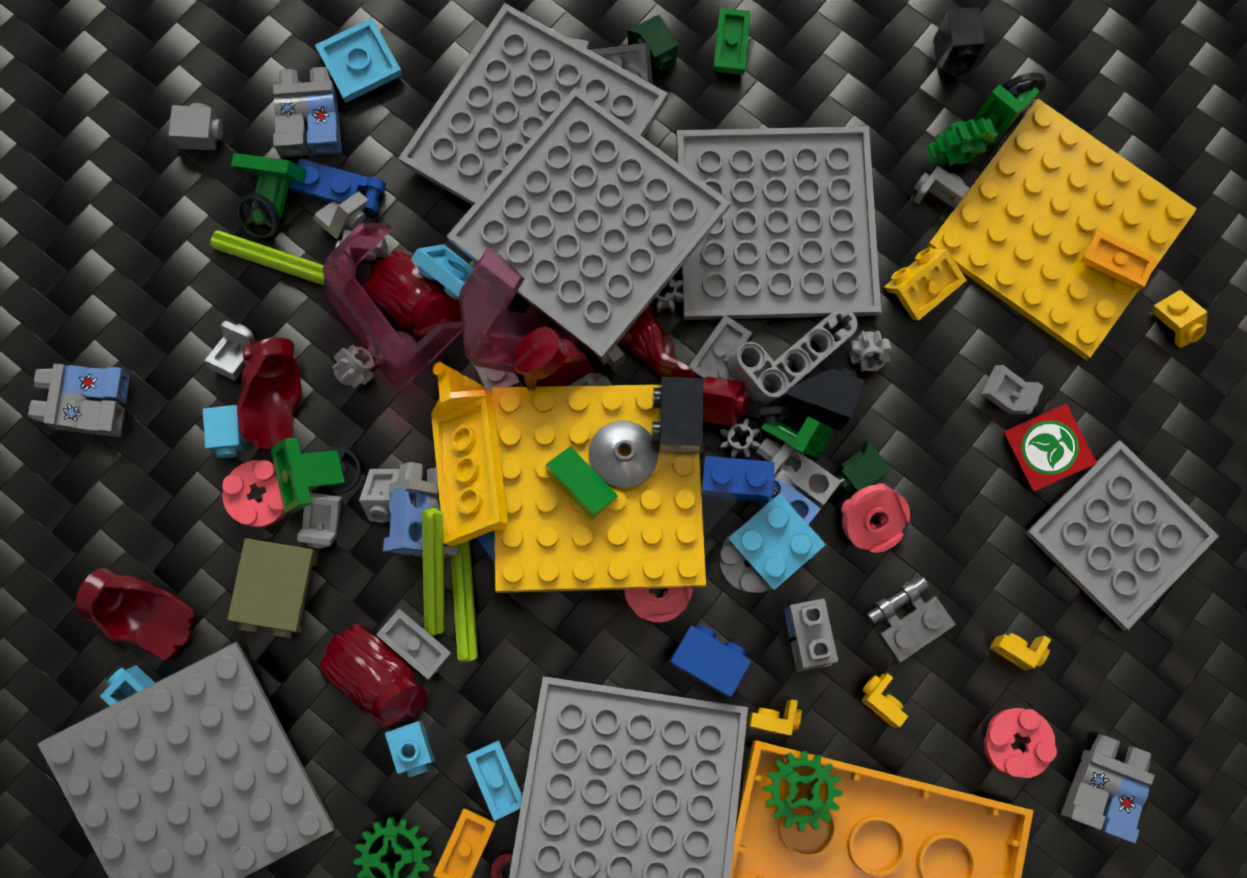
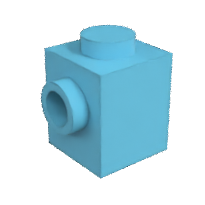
M237 405L203 408L205 449L212 454H216L217 458H233L237 456V452L247 451V441L241 437L239 432Z
M137 665L127 670L120 668L108 679L106 683L109 687L100 697L111 706L155 682Z
M418 721L385 733L397 774L407 772L408 778L429 771L427 764L435 762L423 721Z

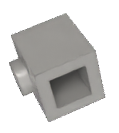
M192 103L190 106L172 105L169 137L176 147L180 149L216 150L217 139L222 138L223 125L213 109L201 103Z

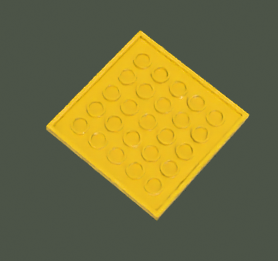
M1037 99L927 247L948 249L961 272L1083 359L1088 360L1139 291L1080 262L1093 234L1100 230L1157 258L1155 268L1197 208L1050 106Z
M659 385L536 387L535 391H528L527 387H492L508 518L507 526L494 530L496 593L698 588L706 586L699 454L658 453L656 467L645 482L632 488L609 486L618 495V498L594 520L545 471V465L570 446L591 467L589 462L590 443L597 431L611 422L631 421L643 426L651 434L652 421H658V408H652L653 388H659ZM626 446L618 448V453L621 456L625 457L631 453L630 449Z

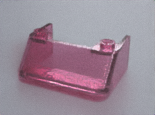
M360 223L324 262L325 296L362 347L372 355L374 363L386 379L394 384L407 383L412 381L468 326L464 321L437 324L418 343L408 333L396 332L355 279L356 266L393 228L389 223Z
M490 246L486 248L459 294L463 344L466 357L477 367L522 374L517 373L513 367L516 348L527 334L542 327L551 328L559 338L569 340L577 348L580 343L578 340L530 303L525 313L507 310L508 305L525 278Z

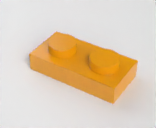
M1097 230L1093 234L1080 262L1129 286L1142 290L1146 286L1158 259Z
M464 808L433 876L437 878H472L496 822Z

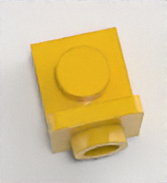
M1010 633L1009 635L1004 634L995 637L990 649L1021 669L1029 670L1034 669L1036 666L1040 667L1045 662L1050 652L1047 646L1051 639L1045 635L1037 637L1030 648H1027L1028 643L1024 639Z
M888 673L882 674L880 677L874 675L862 690L866 695L861 702L892 728H899L909 717L901 711L904 706L892 695L887 693L883 696L881 694L893 677Z
M792 699L786 702L783 719L779 718L780 712L759 708L758 713L749 714L747 728L791 736L793 729L798 730L802 710L797 709L798 701Z

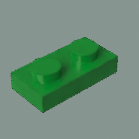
M728 8L719 9L713 72L745 74L751 11Z

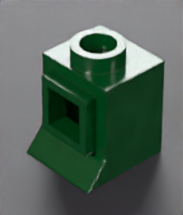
M660 14L628 30L627 45L649 43L651 68L653 71L657 69L665 70L677 59L678 43Z
M867 440L859 452L838 468L840 473L836 478L842 481L838 487L845 494L850 493L853 496L859 490L874 484L886 475L891 468L871 442Z

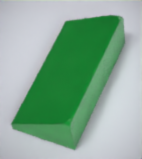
M571 446L545 465V471L592 520L618 498V495Z

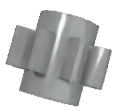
M671 278L664 287L669 290L665 297H661L658 294L650 303L656 306V313L659 314L661 309L667 308L673 313L675 309L674 302H683L684 295L676 292L682 288V280L675 282Z
M877 330L875 333L863 331L856 340L850 341L853 350L849 353L852 364L859 363L861 371H878L884 366L885 362H890L888 352L892 350L889 339H882L880 331Z
M351 345L348 349L342 348L334 356L337 363L332 369L336 378L342 384L352 385L353 388H356L360 383L365 385L374 377L370 371L375 367L374 360L366 349Z
M747 418L743 424H736L729 431L725 429L720 430V435L727 438V441L720 445V449H729L732 452L731 458H736V455L743 454L744 458L748 460L750 457V447L758 449L760 446L758 442L753 441V437H756L760 430H751L748 427L749 419ZM735 433H739L741 437L747 436L744 446H741L739 442H732Z

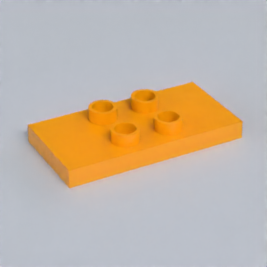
M753 740L737 809L730 878H1021L1034 810L821 757L819 765L824 766L831 763L833 767L829 772L830 777L839 776L841 779L833 784L834 789L843 792L842 796L834 797L833 802L840 808L839 810H828L827 813L831 817L830 822H825L819 818V829L813 830L809 822H807L805 830L798 831L796 822H793L789 828L783 826L785 820L783 815L777 819L772 817L776 807L775 805L765 806L764 802L772 797L771 793L763 791V786L772 784V780L766 776V773H776L778 771L774 765L776 760L786 764V754L791 752L796 760H799L800 751ZM808 754V760L811 761L815 755ZM804 766L792 768L800 776H807L814 771ZM781 779L779 795L780 799H783L786 793V784ZM812 782L802 785L797 783L795 786L798 788V792L793 800L802 797L808 799L809 796L806 791ZM824 782L820 785L819 798L822 801L825 798ZM798 806L791 811V813L798 816L812 814L805 806Z

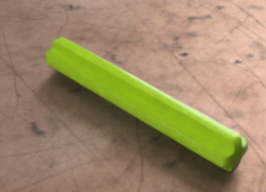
M219 230L213 233L210 245L216 250L327 287H331L336 279V272L333 268Z
M438 508L425 509L422 512L424 630L431 636H435L436 634H442L445 630L443 513Z
M469 540L459 544L458 555L451 557L457 659L462 662L474 661L478 658Z

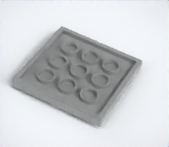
M1119 440L1025 534L1125 631L1133 626L1219 535Z

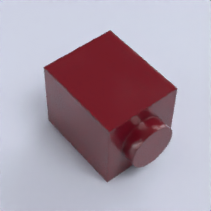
M707 376L703 381V422L734 427L741 416L746 415L749 407V397L745 395V382Z

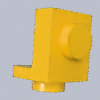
M1182 290L1175 292L1154 305L1153 314L1175 332V345L1179 348L1198 341L1206 333L1208 312Z

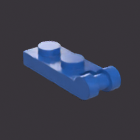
M300 158L298 166L307 170L304 183L292 181L290 185L292 192L329 203L335 201L341 204L362 189L367 191L365 197L368 199L363 212L371 215L377 214L380 205L377 201L379 195L384 194L386 182L376 177H365Z

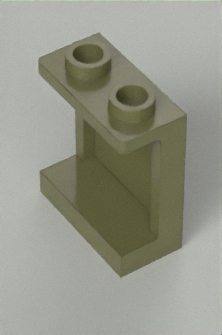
M245 538L227 620L238 623V630L257 633L258 627L272 629L270 635L291 638L292 632L302 634L303 627L300 626L309 579L312 566H317L319 553L313 549Z

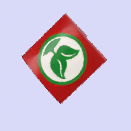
M1067 404L1004 431L1033 492L1097 463Z

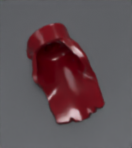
M396 250L393 254L386 256L385 259L375 261V265L370 272V278L366 281L364 292L372 301L381 305L400 327L410 329L416 336L431 341L444 340L459 329L464 317L462 305L444 291L445 286L440 282L422 275L418 270L419 266L411 260V255L401 250Z
M649 305L620 339L618 344L630 347L636 357L643 360L661 377L696 378L691 367L676 360L674 344L664 332L661 324L654 318V308Z
M548 327L538 328L527 334L520 341L515 351L513 367L517 373L523 374L528 391H535L536 387L569 386L588 373H595L587 356L581 350L577 349L569 340L559 338L555 331Z
M286 338L264 339L255 344L246 345L243 349L245 368L242 371V389L237 405L239 432L245 441L253 443L255 447L263 451L270 450L271 447H274L286 438H292V419L295 408L301 398L302 386L297 362L295 361L294 343Z
M97 569L83 581L76 597L77 612L89 623H95L108 639L135 644L165 662L173 658L177 654L178 648H183L193 634L191 630L194 623L192 618L196 614L192 608L174 594L129 575L118 576L109 569Z
M353 624L349 630L343 631L342 635H335L331 638L326 649V655L320 663V672L333 686L346 695L359 710L376 716L374 720L382 728L401 727L418 717L425 708L428 697L426 691L415 682L412 670L405 659L360 624Z

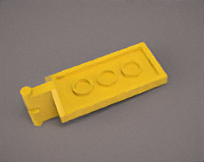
M438 362L433 367V373L438 377L439 399L431 413L440 511L443 513V543L454 547L507 526L508 518L492 393L485 390V387L478 382Z

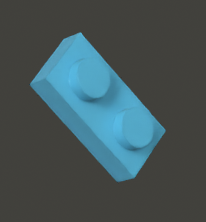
M499 740L466 755L494 821L521 809L523 795Z

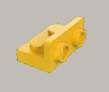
M929 247L922 250L916 255V261L910 266L896 271L891 276L892 280L884 286L888 293L897 295L912 320L919 321L967 281L948 249Z

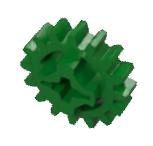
M981 118L976 122L973 119L966 122H961L960 120L951 124L945 131L937 134V137L934 139L935 142L928 144V148L925 151L930 163L934 167L937 165L942 167L947 163L950 166L959 163L965 164L972 161L978 154L985 152L988 143L995 141L994 137L998 136L990 118L986 120Z
M807 751L800 752L799 760H796L792 752L786 754V764L776 760L774 765L778 771L776 773H766V776L772 780V784L763 786V791L771 793L772 798L764 802L765 806L775 805L776 810L773 812L772 817L777 819L783 815L785 817L783 826L789 828L793 822H796L798 831H804L806 823L809 822L813 830L819 829L818 819L821 818L825 822H830L831 817L827 813L828 810H839L840 808L833 802L834 797L842 796L843 792L834 789L833 784L841 779L839 776L830 777L829 772L833 767L831 763L824 766L819 765L821 761V755L819 754L815 755L810 761L808 760ZM804 766L814 771L807 776H800L792 768ZM781 779L786 784V793L783 799H780L779 795ZM812 782L806 791L809 796L808 799L802 797L793 800L798 792V788L795 786L797 783L802 785ZM823 782L825 785L824 801L819 798V789ZM798 806H805L812 814L798 816L791 813V811Z
M390 817L387 819L386 827L379 821L373 824L374 834L368 830L362 833L367 842L366 844H356L355 849L362 852V856L353 860L354 864L363 866V870L357 874L358 878L366 876L368 878H381L372 867L381 869L386 874V878H402L403 868L407 863L416 862L407 878H423L420 871L430 870L431 865L424 862V858L431 856L433 852L423 848V844L429 838L425 836L419 839L417 834L420 826L417 825L411 830L408 829V819H402L399 826H397L394 817ZM399 834L406 836L414 847L408 848L401 842ZM384 835V845L381 849L371 852L376 840ZM392 848H394L395 854H401L402 857L401 860L395 863V866H393L391 860H386L385 855L391 852Z

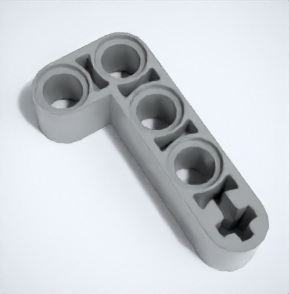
M845 308L833 311L775 361L759 344L746 342L729 356L727 362L728 370L736 381L745 382V391L752 400L761 405L769 404L786 393L789 387L794 386L853 335L858 325L857 318L854 313ZM837 324L840 329L832 335L829 330ZM810 340L818 345L819 353L812 349ZM742 354L750 358L752 367H748L742 362ZM787 360L795 364L796 373L788 368ZM763 380L771 383L773 393L765 390Z

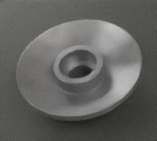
M615 421L603 426L597 431L590 443L589 462L591 468L607 485L615 488H632L642 484L651 476L657 464L658 450L656 443L651 440V434L643 426L631 421ZM626 446L630 449L631 453L625 457L621 456L618 453V448Z

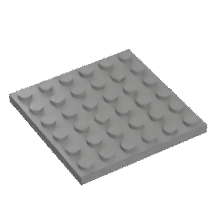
M504 3L398 159L404 166L474 205L574 87L642 137L645 136L668 101V93Z
M574 87L451 230L447 238L604 360L729 210L731 202Z
M869 126L677 130V163L731 202L729 210L681 266L682 294L684 295L683 320L722 319L724 315L731 319L827 317L839 308L848 309L855 316H875L881 313Z
M238 641L38 743L42 754L109 878H244L334 830V825Z
M543 676L509 878H730L748 707Z

